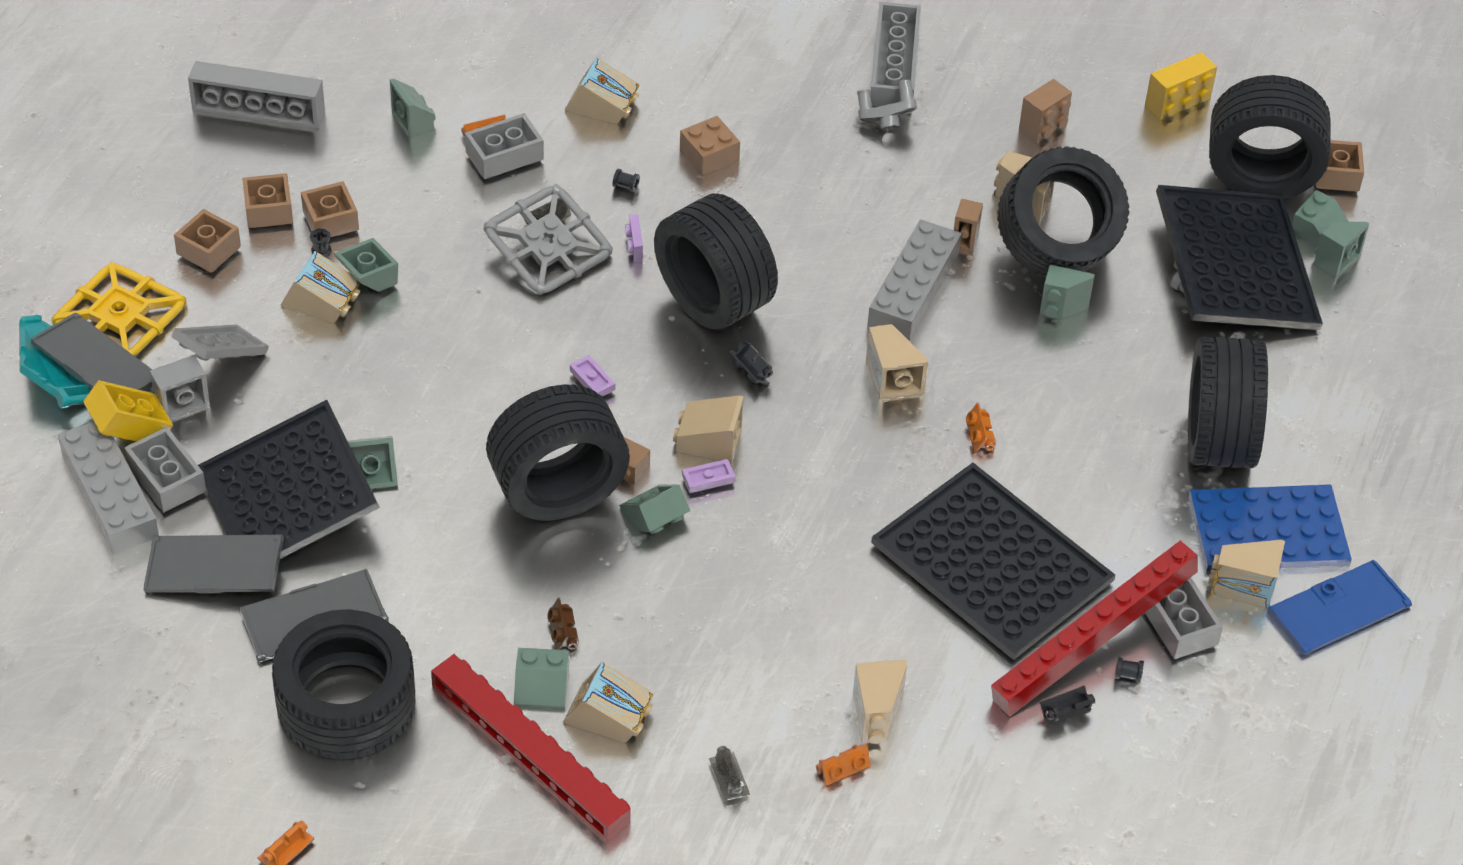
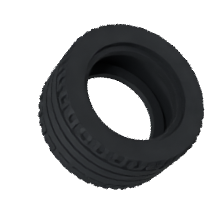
M1264 75L1242 80L1231 86L1218 98L1211 114L1209 159L1214 174L1226 187L1238 192L1282 195L1283 199L1310 189L1326 172L1330 161L1331 118L1325 100L1314 88L1302 81L1287 76ZM1272 126L1291 130L1300 136L1301 139L1288 147L1262 149L1246 144L1239 136L1254 128Z
M1069 146L1045 150L1031 158L1003 189V194L998 202L999 209L997 210L998 229H1000L1002 241L1016 261L1036 274L1047 276L1050 265L1082 272L1087 271L1116 247L1127 228L1126 224L1129 221L1130 206L1127 191L1123 186L1124 183L1109 163L1090 151ZM1047 182L1064 183L1075 188L1085 197L1093 216V227L1087 241L1076 244L1063 243L1051 238L1040 228L1032 207L1033 194L1038 185Z
M709 194L666 217L657 226L654 236V252L663 280L680 307L700 325L718 330L726 328L766 305L774 297L778 286V270L770 244L753 216L733 198L724 194Z
M1200 337L1197 340L1192 363L1188 407V454L1190 462L1194 465L1254 468L1258 465L1264 441L1268 400V355L1263 341L1241 338L1225 339L1224 337Z
M562 384L549 386L533 391L518 399L495 420L486 442L488 460L508 504L520 515L535 520L552 521L565 519L583 513L598 505L620 485L627 473L630 462L628 445L605 399L596 391L580 385ZM577 444L556 458L539 462L543 457L559 448Z
M352 609L331 610L320 613L296 625L283 638V641L275 651L272 664V679L278 718L288 737L307 752L320 757L338 760L357 759L374 754L389 746L395 739L401 736L406 726L409 725L416 703L412 652L406 638L401 635L399 629L382 617ZM339 665L363 666L376 672L383 679L382 684L371 695L362 700L347 704L327 703L313 697L305 690L309 682L316 675L326 669Z

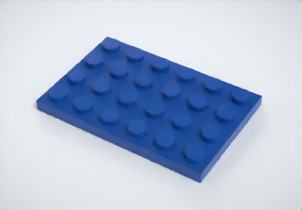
M1331 484L1190 490L1189 500L1206 571L1213 569L1215 554L1220 555L1222 545L1272 540L1285 541L1280 568L1344 566L1351 563V554Z

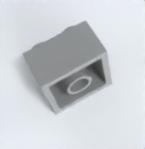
M195 355L150 370L153 393L156 394L170 420L210 405L206 374Z

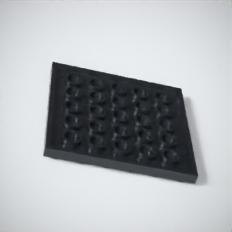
M328 400L198 464L204 473L205 486L227 535L283 534L284 542L280 559L380 508Z

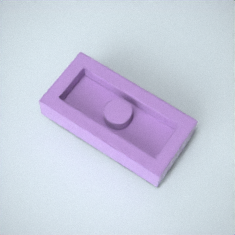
M638 214L629 215V224H625L626 238L630 237V240L627 241L628 254H633L634 262H643V243Z
M590 355L570 364V372L584 387L596 391L602 397L616 390L615 382Z
M728 459L682 470V477L689 493L735 483L736 476Z

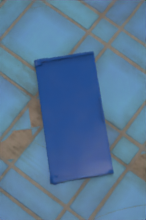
M1373 559L1269 606L1267 611L1294 643L1302 655H1307L1411 607L1412 602Z

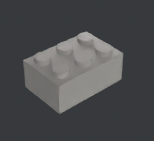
M525 113L465 132L466 153L483 179L544 159V140Z
M168 427L124 447L127 464L132 473L163 513L206 492L203 471Z
M1189 578L1145 612L1174 659L1219 644L1223 626L1192 578Z

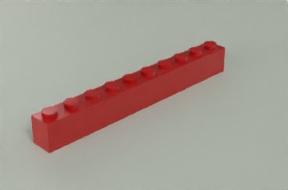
M1181 540L994 682L991 685L993 702L1011 717L1198 572V555Z
M453 654L431 670L432 686L607 842L630 824L631 808L629 804L612 793L611 788L606 783H601L596 779L588 767L580 765L571 752L563 750L554 737L547 736L534 720L530 721L517 705H512L506 700L500 690H495L490 686L483 675H478L473 671L466 660H461Z

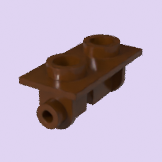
M557 598L547 614V619L552 629L551 639L555 644L556 650H561L563 646L568 647L570 650L576 649L579 644L577 629L573 628L575 625L573 609L568 604L561 605L560 598Z

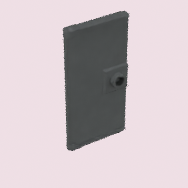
M78 313L71 314L31 339V344L91 389H93L98 380L142 391L152 388L150 370L152 369Z
M283 534L153 536L143 590L145 593L274 592L284 542Z
M367 569L319 584L308 585L283 595L240 607L243 621L259 663L274 658L278 645L296 625L320 613L331 610L352 609L369 612L389 622V617L381 604Z

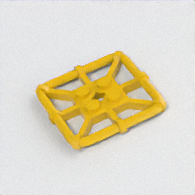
M109 262V265H106L97 272L84 286L76 289V294L52 316V325L64 320L73 313H78L85 320H92L98 323L95 327L100 331L104 332L108 328L120 334L122 347L136 356L156 336H160L164 332L163 329L187 305L186 297L156 282L151 276L145 277L123 265ZM116 273L138 284L131 291L118 285ZM110 274L112 286L103 295L92 291ZM151 289L166 297L148 300L141 295L146 290ZM88 299L94 302L89 309L70 312L82 300ZM172 307L158 322L144 316L149 310ZM135 324L148 329L149 331L129 349L126 333Z

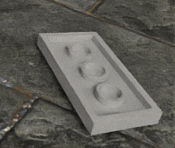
M237 324L175 328L171 336L179 342L181 347L190 349L197 358L205 361L214 358L255 357L256 355L267 354L269 348L267 344Z

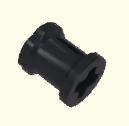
M618 168L614 174L612 186L614 188L622 187L629 189L630 192L635 193L639 185L640 175L622 172V169Z
M325 229L313 230L310 233V241L313 243L311 253L313 254L316 251L327 258L332 252L329 245L330 233Z
M1118 657L1115 679L1123 677L1135 679L1137 683H1140L1144 661L1133 662L1123 660V657Z

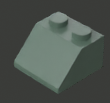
M390 79L392 113L409 137L413 138L433 131L436 116L433 109L426 105L423 95H419L414 87L396 79Z
M1316 190L1294 214L1292 227L1295 236L1317 247L1320 241L1318 237L1323 228H1328L1334 222L1349 221L1336 199Z
M1366 221L1334 222L1328 228H1323L1318 237L1320 241L1314 252L1316 257L1313 265L1336 278L1361 256L1369 223Z
M374 238L334 253L336 259L360 283L378 292L398 284V262Z
M1050 265L1044 284L1039 315L1063 320L1087 310L1090 304L1095 274Z
M392 436L348 441L371 489L398 486Z
M659 484L619 505L640 532H650V534L663 530V525L668 522L672 524L684 519L683 515L690 512L679 484Z
M518 647L514 705L523 708L565 710L569 676V650Z

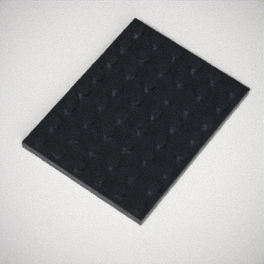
M1158 185L1156 194L1191 320L1321 329L1323 322L1282 195Z
M973 462L873 535L871 543L1013 660L1115 580L1116 575Z

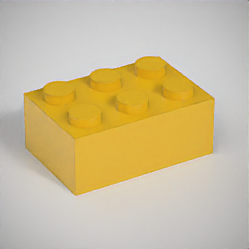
M1200 52L1151 73L1145 106L1159 120H1162L1211 99L1217 66Z
M98 380L83 401L89 415L96 423L98 431L105 436L139 441L161 429L168 427L170 430L173 427L170 418L154 393Z

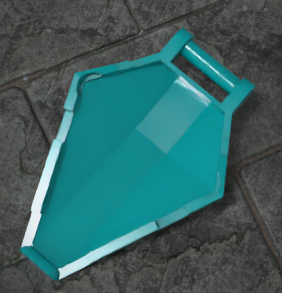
M41 315L21 317L19 321L20 373L57 399L60 409L69 408L70 405L84 404L83 401L92 389L31 344V339L35 335L48 329L51 325L43 321Z

